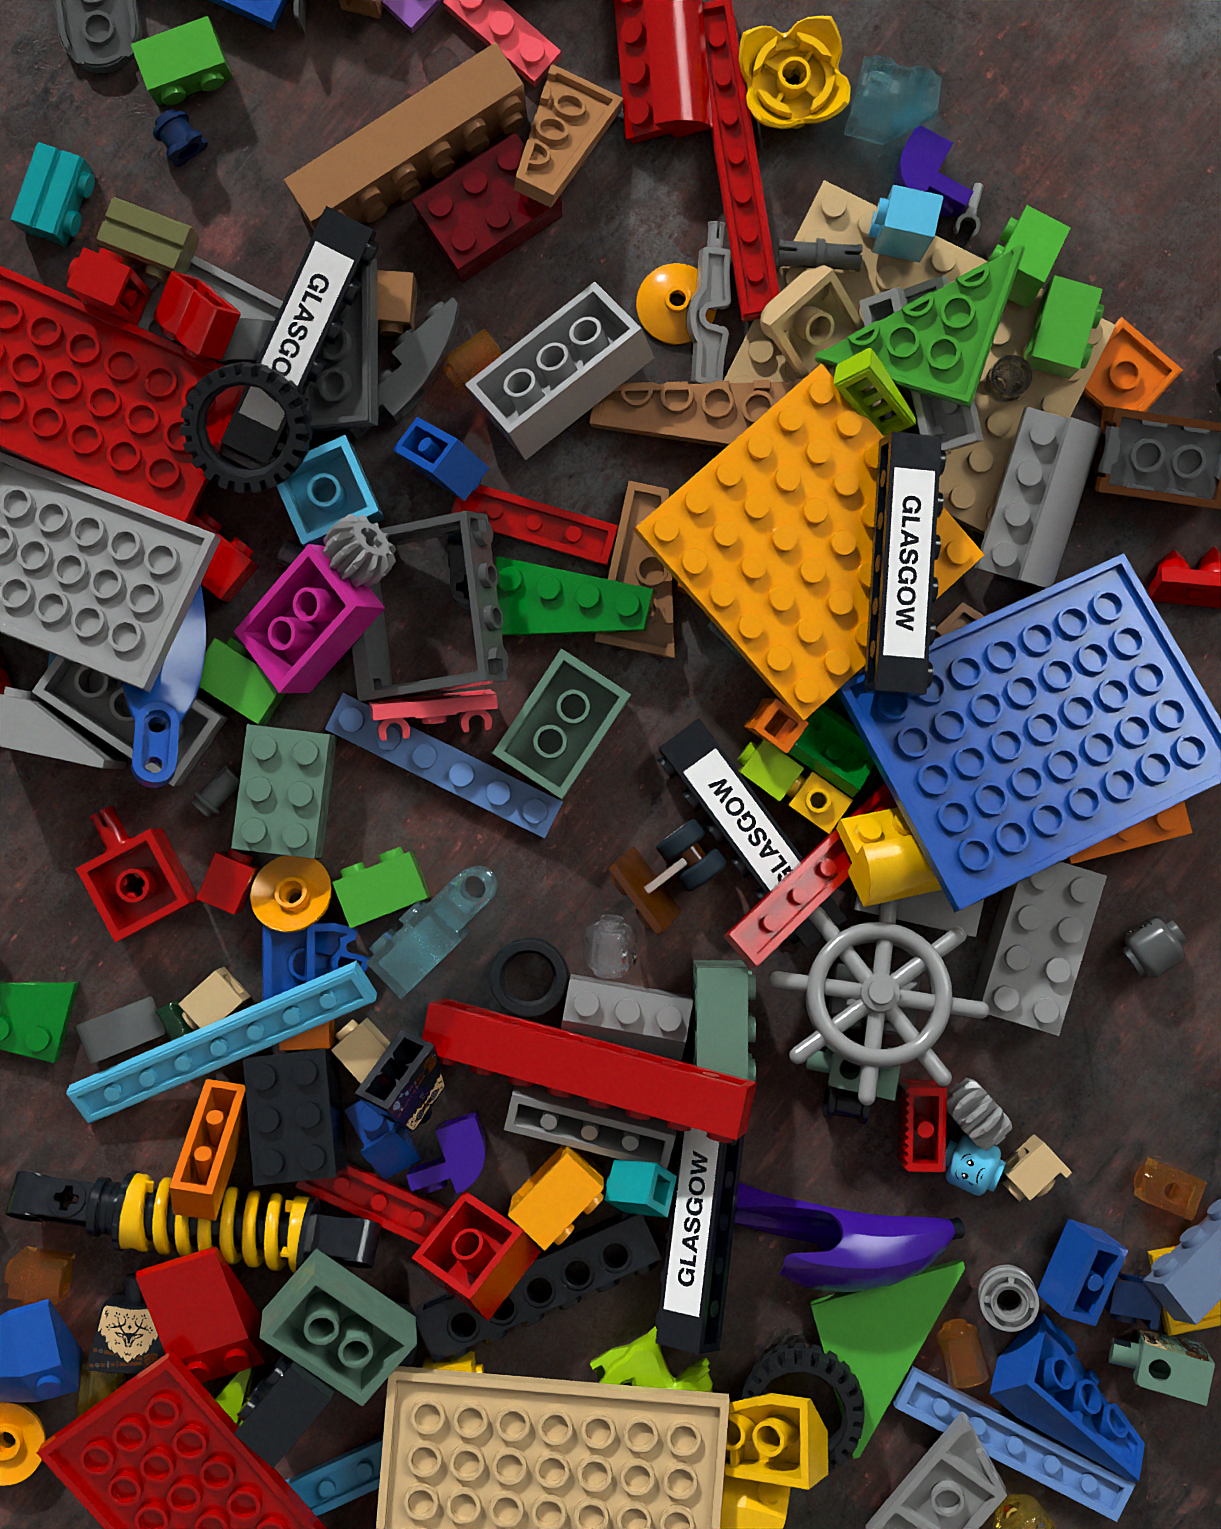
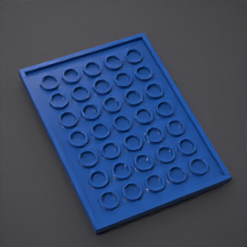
M1124 553L934 639L933 644L929 646V662L933 665V680L931 686L927 688V694L904 697L864 693L865 671L851 677L836 691L955 913L1221 783V719Z

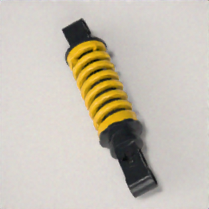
M136 1170L128 1173L123 1183L112 1182L111 1178L102 1176L97 1179L96 1183L50 1177L35 1172L18 1171L5 1215L24 1221H45L86 1227L88 1236L111 1235L113 1248L116 1251L133 1248L137 1251L147 1252L155 1246L159 1254L170 1255L177 1249L179 1255L183 1257L216 1246L228 1264L235 1265L243 1258L248 1267L257 1268L265 1260L270 1270L279 1271L288 1261L290 1270L293 1273L301 1267L315 1249L345 1266L364 1269L373 1268L381 1230V1224L372 1220L320 1215L319 1196L313 1195L311 1197L296 1196L293 1201L286 1200L285 1212H290V1214L281 1213L283 1196L280 1193H273L270 1196L267 1211L259 1210L261 1193L253 1189L247 1195L245 1207H240L239 1189L233 1186L229 1187L225 1192L216 1221L173 1214L169 1190L172 1178L164 1177L160 1181L158 1189H154V1181H152L151 1177L147 1174H141L140 1171ZM75 1195L79 1199L77 1204H70L68 1209L63 1206L65 1201H72Z

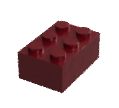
M516 132L412 200L418 219L461 283H464L563 217L562 201L559 197L550 208L513 190L516 174L525 149Z

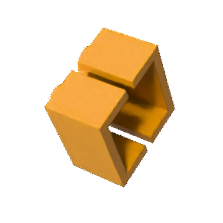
M560 1145L512 1196L508 1216L543 1250H546L553 1242L556 1245H560L574 1230L575 1226L572 1224L574 1219L582 1211L586 1215L590 1214L604 1198V1195L601 1193L604 1189V1170L583 1150Z

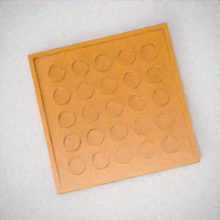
M822 363L633 529L636 535L800 722L808 718L856 674L866 662L879 440L884 437L867 417L859 415L833 385L834 378ZM944 506L940 517L937 518L936 535H939L941 538L940 554L938 559L934 561V577L938 579L937 598L984 556V553Z

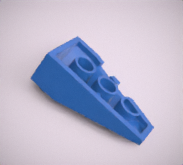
M50 1299L18 1307L0 1315V1402H40L78 1390L82 1349Z
M1043 1313L1038 1314L1034 1321L1024 1328L998 1357L989 1394L1020 1420L1129 1481H1139L1145 1443L1116 1403L1109 1404L1097 1387L1100 1379L1094 1370L1086 1371L1075 1355L1078 1348L1073 1340Z

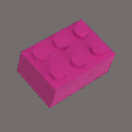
M308 544L234 630L235 634L279 693H310L385 609L369 587L362 584L355 587L348 578L341 580L340 573L336 569L329 567L331 560L323 555L322 551L325 546Z

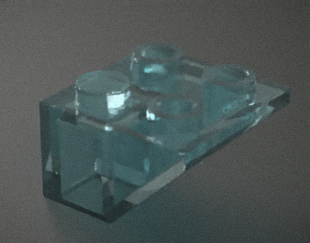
M875 55L873 58L864 56L850 105L844 135L885 145L935 118L939 106L942 76L936 75L935 71L925 66L917 65L909 68L898 65L895 60L887 56Z

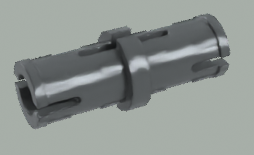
M817 238L816 242L784 241V239H779L777 267L787 266L815 269L825 265L831 269L860 272L862 255L860 253L863 251L862 244L826 243V240L823 238Z

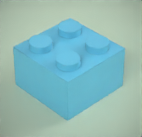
M346 435L308 451L299 468L288 479L276 485L304 547L308 544L325 546L323 539L326 537L327 531L348 514L356 517L363 514L372 524L385 519L354 447Z

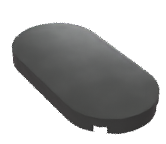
M53 0L60 43L70 59L79 67L94 73H110L123 68L135 57L131 44L142 40L138 0Z

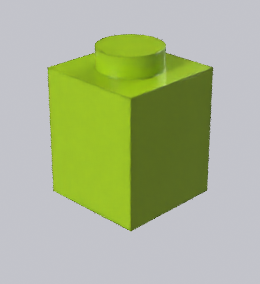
M761 740L758 745L751 741L737 759V762L742 765L739 769L742 777L776 802L782 800L804 770V767L765 740Z

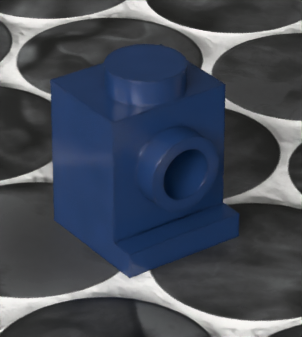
M1119 1272L1104 1306L1111 1314L1110 1317L1125 1323H1136V1318H1139L1149 1329L1158 1330L1162 1304L1143 1282L1146 1276Z

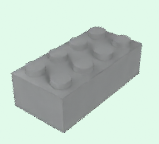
M593 282L465 385L485 416L524 460H527L655 357L642 328L596 282Z
M56 656L32 692L132 759L135 721L128 709L122 682ZM197 696L188 714L179 726L177 765L174 777L169 782L173 787L183 785L228 719V717ZM153 723L149 726L150 730L155 733L162 732L165 729L160 723ZM149 763L145 766L152 773H157L162 769L157 763Z
M1059 862L1004 889L971 1000L986 1003L989 1007V1015L1059 1036L1107 876Z

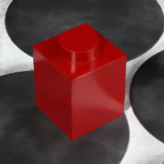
M230 848L228 853L224 851L216 852L196 899L234 915L243 912L251 893L253 881L260 872L261 866L251 863L253 856L238 849Z

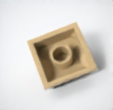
M825 265L801 273L765 306L760 318V326L763 333L774 340L800 379H804L820 365V363L815 362L816 353L847 339V336L865 327L864 322L834 270ZM822 364L826 369L830 367Z

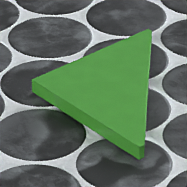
M1017 245L1013 247L1011 251L972 269L933 293L931 291L903 306L901 310L880 321H875L826 350L816 353L815 362L836 368L840 362L867 348H871L881 360L897 387L971 408L1017 275L1025 246Z
M961 1259L926 1268L920 1274L891 1286L860 1292H840L809 1301L823 1352L827 1354L830 1350L837 1354V1360L840 1363L845 1361L850 1366L851 1374L856 1375L860 1390L863 1392L864 1425L857 1448L852 1454L854 1459L861 1456L965 1270L964 1262ZM834 1388L841 1417L843 1419L844 1415L842 1401Z

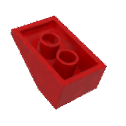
M216 1246L136 1271L137 1283L165 1354L173 1350L201 1384L265 1363L266 1342L259 1338L262 1315Z

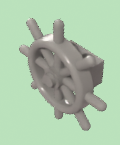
M898 900L881 903L879 922L858 924L840 932L826 912L818 906L808 917L827 943L816 956L809 974L802 975L774 971L769 977L770 984L775 988L806 992L807 1011L815 1032L790 1051L791 1061L795 1064H801L824 1046H827L841 1058L862 1066L858 1099L863 1105H871L875 1101L879 1069L901 1066L916 1058L938 1085H949L952 1080L951 1073L931 1047L943 1033L950 1014L979 1019L985 1018L989 1014V1007L984 1002L952 997L951 980L942 957L965 941L967 937L965 929L954 927L933 944H930L914 931L896 925ZM876 942L873 968H868L853 947L864 943ZM893 945L914 957L895 972L890 971ZM839 957L844 964L837 963L833 970V978H826L831 965ZM924 971L929 979L932 994L919 992L921 977L919 975ZM824 995L830 996L829 1010H827ZM917 1009L931 1011L926 1025L919 1033L914 1027ZM862 1023L867 1024L864 1046L853 1042L843 1032L848 1028L862 1029ZM883 1034L900 1035L906 1043L895 1048L881 1049Z

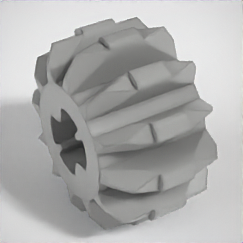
M348 514L345 518H341L327 531V535L323 539L325 548L322 553L331 560L329 567L336 569L340 573L341 580L348 578L355 587L361 584L371 587L374 583H378L392 569L393 564L396 562L393 555L396 548L388 542L389 534L383 533L379 529L377 522L374 524L370 523L363 514L359 517Z
M966 1077L961 1083H956L948 1090L946 1112L979 1148L988 1151L993 1145L997 1146L1006 1138L1005 1135L1012 1130V1124L1008 1116L974 1079Z

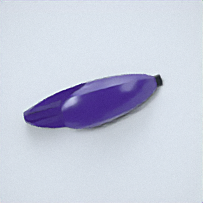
M739 1182L735 1215L736 1224L762 1232L808 1241L816 1244L823 1250V1252L794 1253L784 1258L782 1269L778 1274L806 1288L833 1292H860L891 1286L920 1274L944 1253L951 1240L962 1239L965 1235L966 1228L959 1217L944 1219L859 1213L772 1194Z

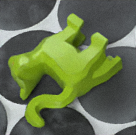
M656 1326L630 1344L611 1348L590 1361L592 1369L600 1379L599 1383L617 1385L631 1383L632 1386L712 1393L713 1383L708 1373L710 1369L707 1358H702L689 1365L677 1378H673L664 1359L661 1345L655 1343Z

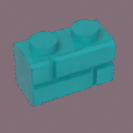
M40 142L37 143L10 221L27 234L67 246L70 236H76L80 229L82 218L79 209L83 198H89L93 192L95 185V176L92 174L93 169L84 158L78 155L58 150L55 147Z

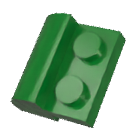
M835 692L805 719L809 724L788 753L853 798L862 788L875 763L839 695Z

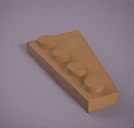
M551 64L547 81L541 94L539 107L532 123L529 139L526 142L516 174L513 190L551 208L620 113L624 98Z
M628 481L608 580L647 587L656 591L647 632L596 634L594 640L596 643L675 659L672 575L633 531L637 525L669 498V489Z

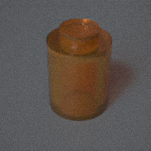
M482 329L444 357L448 365L442 370L456 389L463 385L469 391L465 384L499 358L503 352L487 330Z
M953 1319L945 1322L942 1325L943 1329L936 1334L949 1385L953 1388H969L989 1379V1372L977 1326L967 1324L965 1319Z

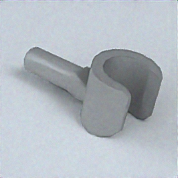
M974 184L972 190L974 192L970 197L964 214L953 225L955 235L960 229L961 221H969L972 224L973 231L970 234V239L980 230L977 208L983 192V184Z

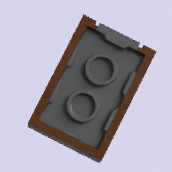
M1103 406L1099 425L1102 433L1091 465L1087 488L1104 493L1221 509V423Z

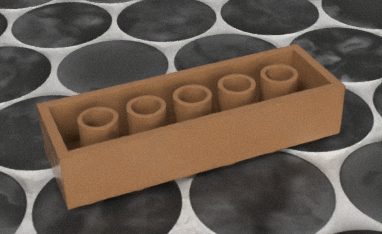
M495 42L283 180L313 231H315L326 206L361 224L365 221L368 223L374 222L386 213L387 207L397 200H408L416 195L423 183L434 176L435 178H441L450 173L456 166V162L468 154L475 156L484 151L490 144V140L500 133L509 134L519 128L524 122V118L527 117L524 84Z

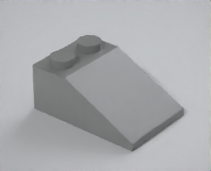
M5 687L4 694H0V747L99 768L126 769V760L75 720L51 704L44 703L43 699L33 692Z

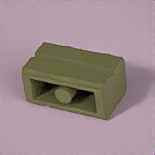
M112 198L105 215L106 219L102 222L96 237V244L100 248L107 249L121 256L125 260L124 265L130 267L131 264L144 268V275L163 284L167 283L171 270L187 274L191 264L190 261L193 259L200 242V237L193 227L119 198Z

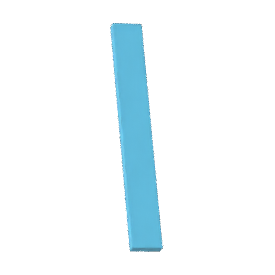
M355 961L73 1083L69 1086L66 1094L86 1122L90 1124L376 1001L377 992L359 963Z

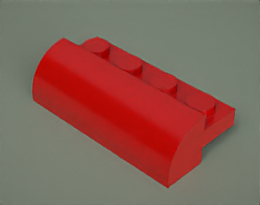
M614 0L622 98H624L623 112L626 140L635 144L666 134L679 138L713 128L702 0Z

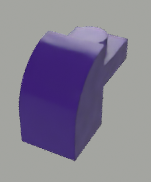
M917 123L896 164L894 185L943 195L939 215L944 217L953 216L958 219L974 191L938 172L953 142Z
M478 1110L438 1124L435 1131L444 1156L412 1166L409 1169L406 1177L411 1192L423 1188L424 1193L439 1190L447 1186V1179L451 1178L455 1192L458 1194L469 1188L476 1181L482 1171L488 1150L487 1137Z

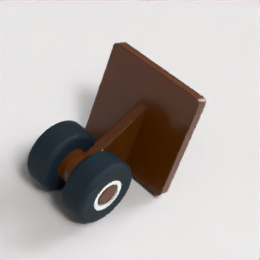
M695 819L686 822L657 844L656 849L665 861L669 862L676 857L679 858L655 875L634 846L628 849L609 867L612 873L611 880L616 889L621 894L629 896L637 907L636 914L641 923L647 929H653L658 936L665 932L681 913L680 907L662 883L685 867L686 869L678 875V879L684 888L690 892L709 881L727 865V861L719 850L713 849L705 854L697 843L704 837L705 831Z

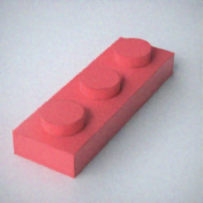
M503 0L443 1L444 9L485 45L490 46L496 42L513 69L534 87L548 74L551 64L556 65L562 58L560 49Z

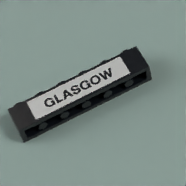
M328 206L325 207L256 361V364L269 366L268 368L272 370L277 369L285 374L284 377L288 381L292 380L298 386L297 391L300 395H304L310 381L315 384L318 382L326 364V360L321 358L327 342L332 345L335 344L344 324L343 321L338 319L345 304L352 306L362 283L356 280L363 264L368 267L371 265L379 248V243L374 241L377 233L373 229ZM245 386L221 443L266 465L271 464L275 457L279 458L287 442L286 433L288 425L283 409L275 398L257 387Z
M892 431L879 440L864 693L916 697L927 694V688L932 684L933 665L929 662V646L933 644L935 639L936 624L934 620H931L932 603L935 602L938 595V579L934 577V561L938 559L941 550V538L939 535H936L937 518L942 513L944 502L943 494L939 492V477L943 474L946 465V453L944 450H941V436Z
M698 718L658 748L662 756L657 761L671 779L678 775L687 789L681 792L695 812L701 808L711 820L706 825L707 829L719 845L724 842L729 844L736 854L730 860L744 879L751 874L760 886L755 891V894L761 900L803 858L700 718ZM831 896L819 905L836 927L847 919ZM807 917L787 938L793 945L800 941L803 946L808 948L823 936L809 917Z
M691 1128V1131H680V1139L675 1149L677 1159L675 1176L677 1178L671 1200L670 1223L665 1233L667 1243L665 1266L660 1275L662 1286L660 1308L655 1318L657 1329L656 1344L695 1354L720 1351L745 1134L738 1140L732 1139L731 1143H722L707 1138V1132Z

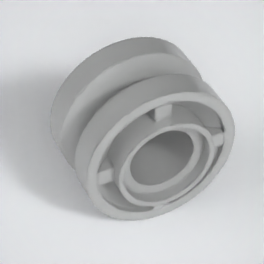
M999 1265L988 1270L981 1278L978 1286V1299L984 1317L992 1326L1003 1331L1014 1332L1026 1328L1034 1321L1039 1310V1297L1031 1277L1024 1270L1013 1265ZM1004 1290H1014L1019 1294L1018 1301L1010 1306L1000 1304L997 1298Z

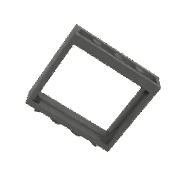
M462 511L381 528L380 530L383 533L389 534L387 540L394 546L457 533L462 534L478 671L393 685L383 610L352 645L358 701L403 698L508 681L506 670L509 661L508 654L503 646L501 630L503 626V613L498 605L496 589L498 571L493 563L491 548L493 530L488 522V515ZM379 581L369 588L383 604L381 583Z

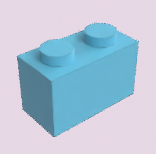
M893 185L887 199H879L877 210L872 215L868 231V237L875 238L872 253L920 263L935 237L943 195Z

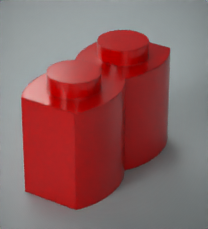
M171 270L153 318L162 326L161 332L164 335L179 341L185 346L184 352L187 355L206 362L208 358L222 360L241 313L228 301L218 296L202 280L195 276Z

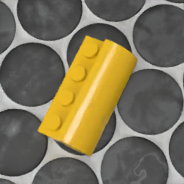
M898 807L840 819L836 829L852 861L847 872L863 907L942 890Z

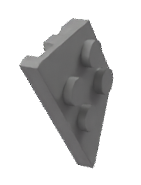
M961 1411L865 1525L866 1529H979L1007 1497L1006 1487L968 1416Z

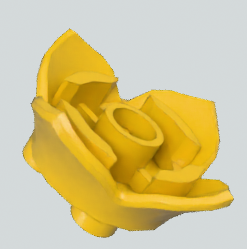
M832 16L807 17L798 21L786 33H780L772 26H759L743 32L738 61L740 71L748 88L746 95L747 107L759 123L777 129H799L805 124L827 121L841 113L848 106L851 86L848 78L839 72L842 39ZM795 74L800 77L799 84L791 85L786 82V78L790 79Z

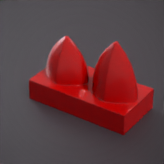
M1215 546L1212 547L1202 558L1199 569L1193 570L1181 554L1176 550H1172L1161 560L1157 574L1149 586L1150 599L1153 602L1221 608V552Z

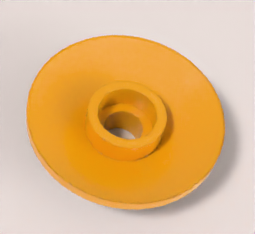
M680 263L663 265L652 271L642 282L636 300L637 315L643 328L654 339L670 345H683L692 342L687 331L686 312L689 301L697 290V268ZM674 294H680L684 297L685 302L681 306H674L669 300L670 297ZM717 310L706 311L705 318L709 323H713Z
M288 855L280 856L266 864L253 881L250 893L253 912L263 925L274 931L292 933L304 930L316 923L326 912L332 897V882L327 870L316 859ZM293 894H302L298 901L289 903V899Z
M0 1402V1486L13 1485L25 1480L42 1462L37 1451L41 1444L46 1441L43 1424L31 1409L17 1402ZM4 1432L12 1434L15 1438V1443L5 1441Z

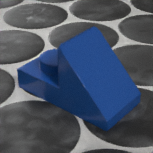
M358 1100L344 1109L364 1145L360 1151L362 1156L384 1179L390 1178L422 1159L405 1129L382 1118L363 1101Z

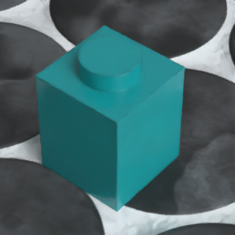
M614 1159L611 1174L606 1182L604 1200L625 1213L668 1217L677 1176L657 1163Z

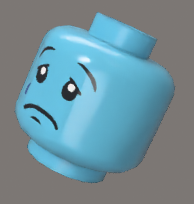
M964 1134L958 1143L950 1140L946 1148V1166H948L945 1174L946 1179L949 1183L980 1196L986 1190L994 1191L1006 1161L1000 1159L1001 1151L996 1145H993L986 1151L979 1148L967 1134Z

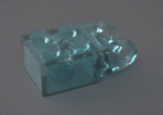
M480 865L471 866L463 870L427 904L423 900L416 902L399 919L404 926L397 933L393 928L390 929L369 948L374 955L366 964L400 999L413 989L469 934L463 927L493 899L497 892L498 883L494 873L487 867ZM469 876H477L484 881L486 890L483 897H474L468 893L466 881Z

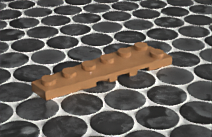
M795 379V382L754 380L751 383H729V381H713V383L688 384V381L666 382L664 384L654 382L623 383L592 407L589 424L592 428L727 447L803 379Z

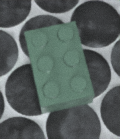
M561 649L492 754L551 793L564 799L629 701L631 694Z
M247 724L231 849L313 859L323 856L337 736Z
M693 960V1065L756 1082L755 1059H752V1053H748V1042L756 1041L755 1017H752V1012H748V1000L756 999V977L752 975V970H748V967L742 960Z
M315 1249L264 1308L259 1338L363 1406L417 1345L416 1317L327 1255Z

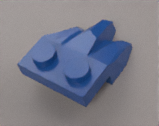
M316 922L304 930L283 933L274 931L262 924V1001L355 961L359 963L363 971H366L371 958L350 953L346 949L347 943L356 939L358 929H350L348 926L336 923Z

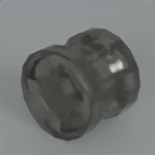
M1006 355L1000 358L987 372L984 379V387L988 396L999 403H1010L1017 400L1030 387L1032 369L1024 358L1017 355ZM998 378L1003 379V381L1006 383V387H1005V388H1004L1005 385L1002 383L1001 380H998Z

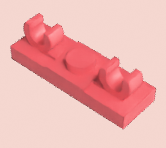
M491 689L368 701L371 718L373 721L380 720L377 725V733L382 741L387 740L386 729L392 723H397L401 726V736L403 739L409 738L410 726L404 719L408 717L422 718L423 724H437L446 722L447 715H457V713L462 712L459 717V725L464 733L469 732V719L474 715H480L482 717L483 729L490 730L492 718L486 710L498 708L497 694Z

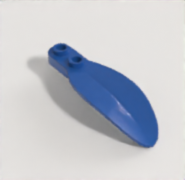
M201 584L150 693L122 682L124 697L135 721L131 765L132 774L145 787H162L168 784L174 777L177 765L179 726L188 714L199 689L206 650V618ZM153 723H160L165 729L162 732L155 733L150 730L149 726ZM149 763H157L162 769L157 773H151L145 766Z

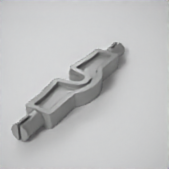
M708 222L707 247L699 251L697 290L692 295L686 312L687 331L693 342L691 382L693 384L723 381L724 358L729 332L724 326L709 323L705 318V313L707 310H724L729 307L731 302V251L723 248L724 222Z

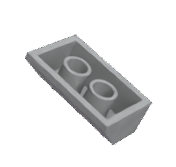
M571 974L561 1029L681 1061L687 1039L693 999L691 995Z

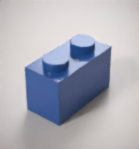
M416 417L392 449L422 476L463 501L467 499L471 492L477 489L482 477L489 469L482 460L457 438L419 417Z
M1068 1219L1037 1290L1038 1296L1062 1317L1096 1326L1128 1253V1249L1102 1229Z

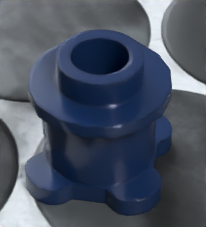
M168 110L162 113L155 121L156 127L153 131V137L157 141L163 142L168 149L166 155L176 167L184 165L190 158L204 151L208 146V142L200 131L194 130L189 124V115L185 111L176 112L175 110Z

